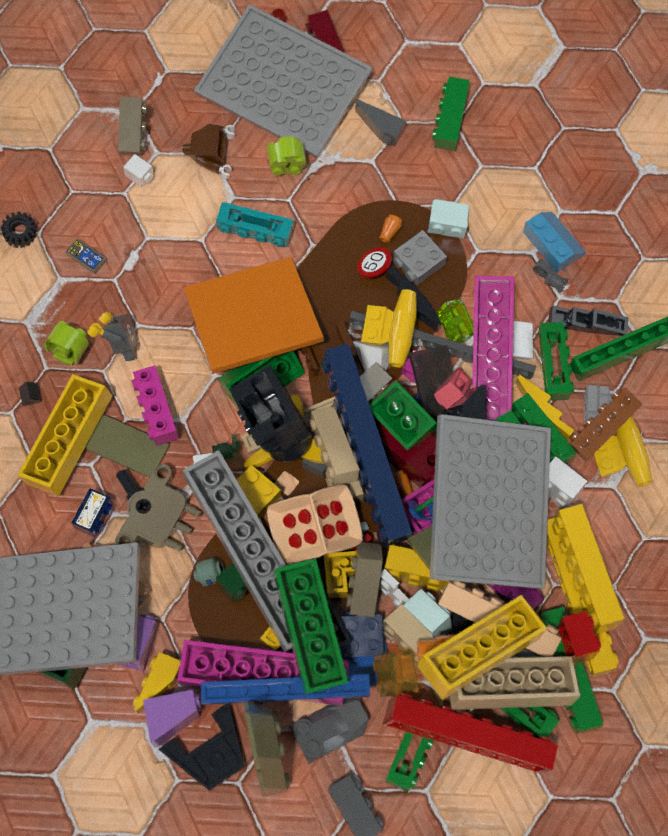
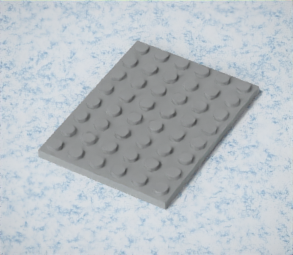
M249 4L194 89V93L278 138L287 136L297 137L300 142L301 140L303 142L304 152L318 158L372 72V67Z
M438 415L430 579L545 589L551 428Z
M138 542L0 558V675L136 662L140 545Z

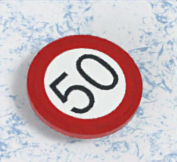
M383 247L367 251L358 261V273L364 278H374L381 275L389 268L392 262V255L388 249Z

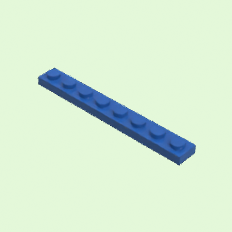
M369 674L346 675L347 684L304 695L300 678L201 682L202 705L370 697Z

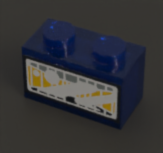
M89 488L71 522L74 529L94 538L98 533H101L105 525L104 520L106 516H110L114 508L111 497Z

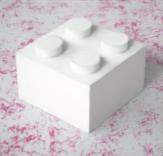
M555 457L549 465L548 496L553 499V502L558 507L569 508L582 493L587 481Z

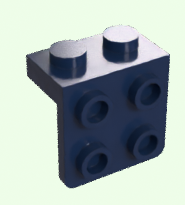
M375 610V616L368 617L350 615V611H345V615H341V622L352 643L343 656L368 657L383 655L382 614L377 613V610Z

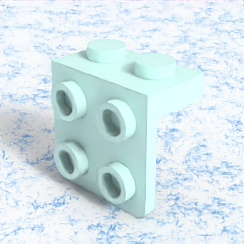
M433 200L428 233L464 239L468 224L469 206L444 200Z

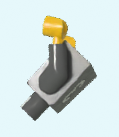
M110 312L103 313L99 317V320L105 324L103 329L99 323H93L87 333L92 337L101 334L102 338L109 341L114 354L122 353L124 361L134 359L133 348L138 343L130 314L127 313L114 317Z

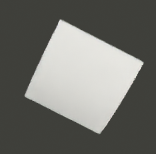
M513 321L512 358L527 361L533 359V323Z

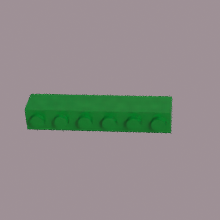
M668 316L574 356L570 364L578 382L667 344Z
M560 607L540 613L539 619L545 626L550 624L557 628L561 619L567 616L565 608ZM561 640L552 657H566ZM583 662L574 664L580 697L572 705L564 706L565 710H569L571 716L569 723L577 735L599 729L604 725Z

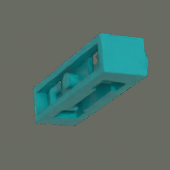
M222 202L216 219L217 230L226 234L233 233L242 238L249 237L258 242L273 243L277 247H288L294 230V220Z

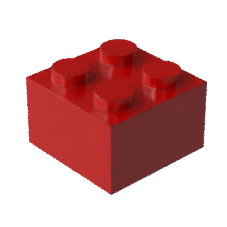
M584 611L565 616L561 619L557 628L559 633H561V641L566 657H572L573 664L593 660L600 651L601 642L599 637L594 634L593 628H595L592 616H589L588 612Z

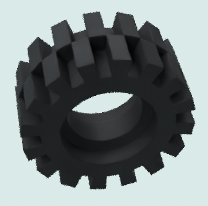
M17 211V215L12 212L11 217L7 215L6 220L3 219L1 232L10 246L14 245L15 248H18V245L24 248L23 244L25 243L29 246V241L33 243V237L37 235L35 223L31 216H27L25 212L21 214L20 211ZM17 225H24L26 227L25 232L19 235L13 234L12 229Z

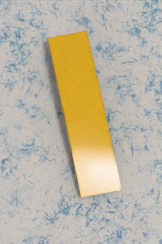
M519 374L515 385L521 395L524 396L529 393L568 442L575 430L560 420L563 413L549 404L551 396Z

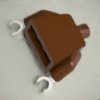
M207 124L200 130L193 132L191 143L183 144L182 150L184 155H190L196 164L216 173L218 171L221 172V176L224 179L230 178V174L224 171L231 172L232 168L229 165L221 167L220 164L224 162L226 138L231 140L235 137V133H233L235 130L234 126L228 125L224 128L220 125Z

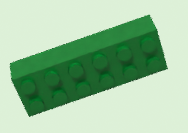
M316 559L275 568L273 575L304 695L347 684L348 680Z

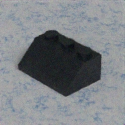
M485 385L467 390L462 398L448 409L445 408L442 411V415L485 420Z

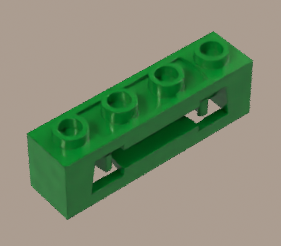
M563 322L540 323L538 334L545 392L551 396L550 401L569 400L571 393H574V383L570 382V375H572V366L568 364L570 349L569 346H566L565 341L568 339V331L564 329ZM556 342H558L556 353L559 376H554L552 381L554 371L551 347H555Z
M542 706L524 707L532 714L536 713L531 722L529 721L530 718L517 707L499 708L523 729L532 733L534 738H547L559 723L558 716L552 710H545Z
M408 732L404 734L385 780V783L405 792H408L410 788H415L419 778L415 776L417 769H422L427 759L423 756L426 749L430 750L434 740L422 737L411 764L413 768L410 775H406L409 766L402 763L399 772L396 773V768L399 762H403L414 735Z

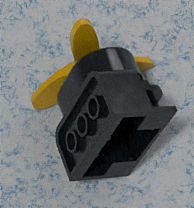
M271 365L230 388L239 408L237 413L240 419L245 421L244 428L249 435H252L256 445L261 447L260 450L245 461L243 465L245 469H248L251 465L255 468L272 459L279 462H291L300 457L310 462L324 464L320 456V447H316L314 439L311 438L310 429L304 420L302 400L298 395L290 396Z

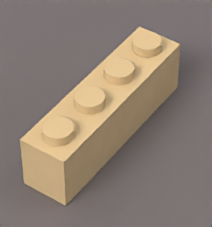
M329 407L311 411V419L308 420V426L310 431L314 432L316 447H320L321 460L327 465L328 478L332 479L334 486L358 481L359 467L335 408Z

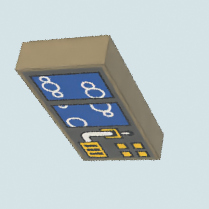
M77 238L65 251L67 256L93 274H96L106 262L104 256Z

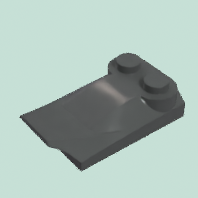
M345 698L344 706L329 705L304 719H299L290 725V729L308 764L363 736L369 718L358 699Z

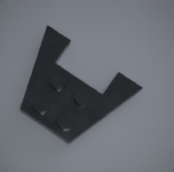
M229 704L224 705L211 714L222 732L186 755L176 738L158 749L208 791L213 790L245 768Z

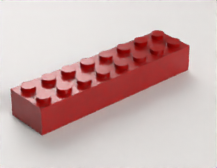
M404 693L395 696L388 702L382 725L537 773L553 770L558 745L552 743V740L549 738H534L530 732L520 731L518 733L512 731L513 728L510 726L500 725L499 727L493 725V721L488 719H473V715L461 712L457 714L452 712L453 709L450 707L441 706L438 708L432 706L433 703L430 701L420 700L419 702L412 700L413 696Z

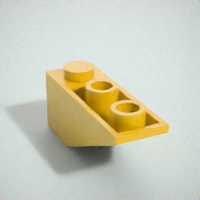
M161 652L158 653L157 657H153L150 663V668H152L150 674L144 677L141 684L143 690L140 695H136L133 702L134 711L137 714L144 710L143 700L160 697L175 685L178 679L181 660Z

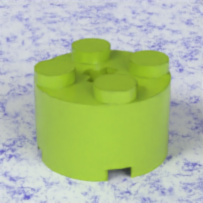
M287 136L278 138L279 142H270L267 146V153L273 175L300 174L301 169L307 163L302 140L300 142L297 137Z
M59 321L44 342V348L47 352L51 350L54 353L53 357L67 365H72L75 362L76 365L87 349L89 342L85 337V331L80 328L75 329L64 321Z

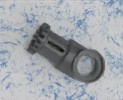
M539 259L533 267L534 272L536 271L538 276L540 275V277L546 279L544 281L545 285L549 284L558 290V293L563 291L564 285L566 286L569 280L567 277L563 278L556 274L552 266L543 259Z

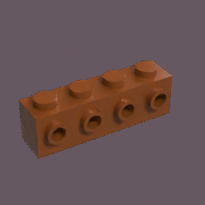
M627 388L623 391L618 389L611 396L613 401L609 405L604 403L597 410L599 415L595 419L590 417L584 424L586 428L581 433L577 431L570 438L572 441L570 443L571 447L585 462L643 405Z

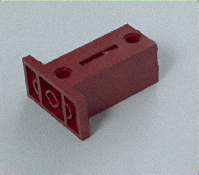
M393 379L382 392H384L394 381L397 380ZM373 415L388 462L399 471L403 470L404 474L407 473L408 478L419 488L435 480L437 438L431 434L426 440L407 451Z

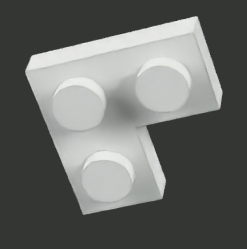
M384 569L380 575L379 591L384 596L388 595L393 600V605L398 608L401 604L404 605L409 598L398 589L399 583Z

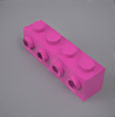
M155 365L134 371L135 379L131 381L134 391L139 390L140 395L136 397L139 406H144L145 412H142L145 424L149 423L150 428L147 429L150 440L154 439L156 446L177 440L176 428Z

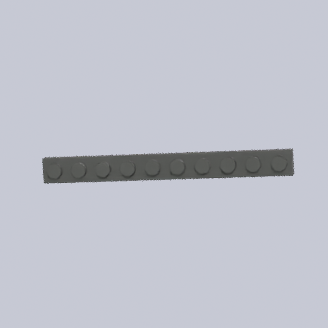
M352 311L349 325L355 329L363 330L366 315ZM414 329L411 346H421L430 352L437 351L447 357L461 358L467 363L473 362V347ZM512 359V374L517 375V377L520 374L524 378L531 380L536 366Z

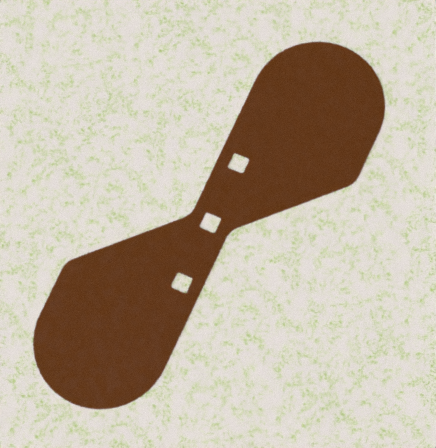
M399 200L376 201L359 206L346 213L329 229L297 268L298 275L322 334L336 330V323L344 321L351 340L361 341L363 330L355 329L349 325L352 311L366 315L367 306L372 305L387 307L394 312L399 297L397 296V287L386 280L387 270L377 277L364 278L358 273V261L367 251L383 247L388 249L392 255V262L389 268L392 266L406 277L405 272L401 268H397L393 262L394 251L422 230L447 256L446 265L419 285H416L413 281L411 283L431 305L441 322V326L459 302L466 285L467 260L460 239L428 233L431 210L411 202ZM392 214L402 220V227L389 243H385L379 237L385 218ZM416 318L415 330L434 335L436 331ZM411 346L406 361L415 350L420 352L423 347ZM357 355L355 364L359 376L365 373V370ZM390 366L387 370L392 380L396 379L398 381L402 375V368ZM308 370L313 405L335 397L334 393L328 389V375L323 373L314 376L313 372ZM313 431L311 432L312 439L315 436ZM300 457L291 462L274 460L263 475L272 483H275L281 474L286 471L299 480L298 485L290 495H286L281 491V497L285 500L328 488L325 480L326 474L324 478H321L302 468L303 458ZM215 534L199 555L189 581L188 604L198 635L204 643L274 651L260 640L261 636L269 628V624L249 590L245 592L247 595L240 602L235 601L231 603L216 584L203 586L200 582H196L193 571L196 570V565L199 561L216 558L217 561L222 562L224 570L233 563L219 537ZM352 548L345 549L339 552H349L352 551ZM324 555L314 559H316L321 581L326 590ZM346 577L348 594L351 595V588H349L350 577ZM347 597L330 598L341 620V615H345V611H350V607H346ZM280 647L277 652H284V650ZM291 648L285 653H293V649Z

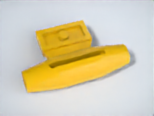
M401 290L394 312L387 307L367 306L361 342L362 344L378 346L388 343V365L392 367H404L412 344L416 321V292Z
M631 416L616 431V436H611L593 455L601 478L619 473L627 466L636 485L642 487L651 484L653 480L649 457L641 433Z

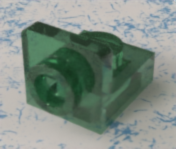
M232 434V445L227 443L213 445L212 453L219 450L224 459H237V452H241L240 440H236V434Z

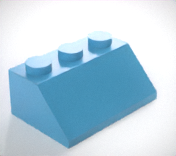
M553 212L539 213L525 222L523 233L556 273L587 253Z

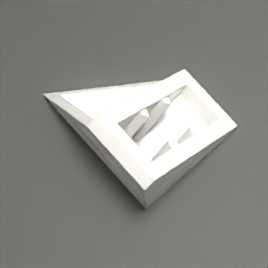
M352 341L365 372L375 362L386 371L389 366L388 343L378 346L362 344L361 341Z

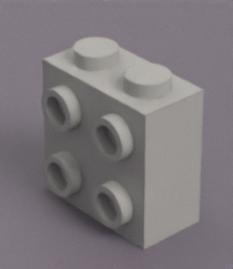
M423 230L397 248L393 255V262L396 267L401 268L405 272L407 279L410 282L413 281L416 285H419L446 265L447 256Z

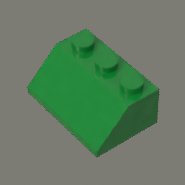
M394 381L369 404L372 414L407 451L426 440L437 429V423L397 381Z

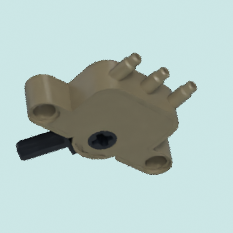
M166 464L156 466L144 486L145 491L141 487L137 488L125 469L120 470L116 477L128 494L126 496L128 500L127 511L130 517H127L116 536L115 544L119 545L124 540H129L130 543L142 541L154 548L168 546L174 550L181 551L183 546L171 539L177 529L184 533H191L192 528L181 523L186 512L199 517L201 511L186 504L184 496L170 488L173 481L170 467ZM161 473H168L166 478H159ZM145 507L148 510L144 512L141 508Z

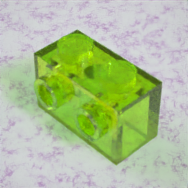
M462 298L445 302L437 311V314L444 328L446 338L458 343L467 342L473 336L474 326Z

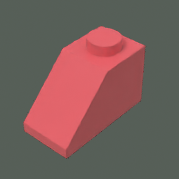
M459 367L438 387L434 396L440 405L448 409L464 396L472 381Z

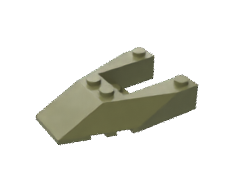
M244 703L251 749L262 797L287 792L286 786L290 785L288 773L283 772L281 756L285 754L282 742L278 743L277 734L281 733L276 711H272L271 706Z

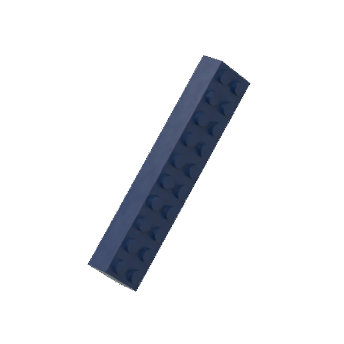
M349 343L325 350L324 357H322L321 367L323 373L328 375V389L335 396V399H333L336 411H340V423L342 428L346 429V438L359 467L360 474L358 479L360 485H364L366 493H364L367 505H371L373 511L370 512L371 519L374 524L377 523L379 529L377 531L378 540L380 543L383 542L384 547L406 541L411 536L412 531Z

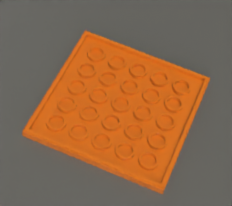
M291 256L184 287L212 374L324 341Z

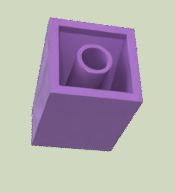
M142 614V617L138 616L136 662L116 665L144 672L158 626L154 617Z
M193 690L143 700L149 738L153 747H160L200 717L199 711H202L199 695H195Z

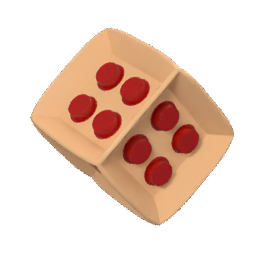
M346 485L324 488L311 494L285 499L267 507V517L274 545L285 565L311 560L326 553L339 552L357 546L362 542V529L351 492Z

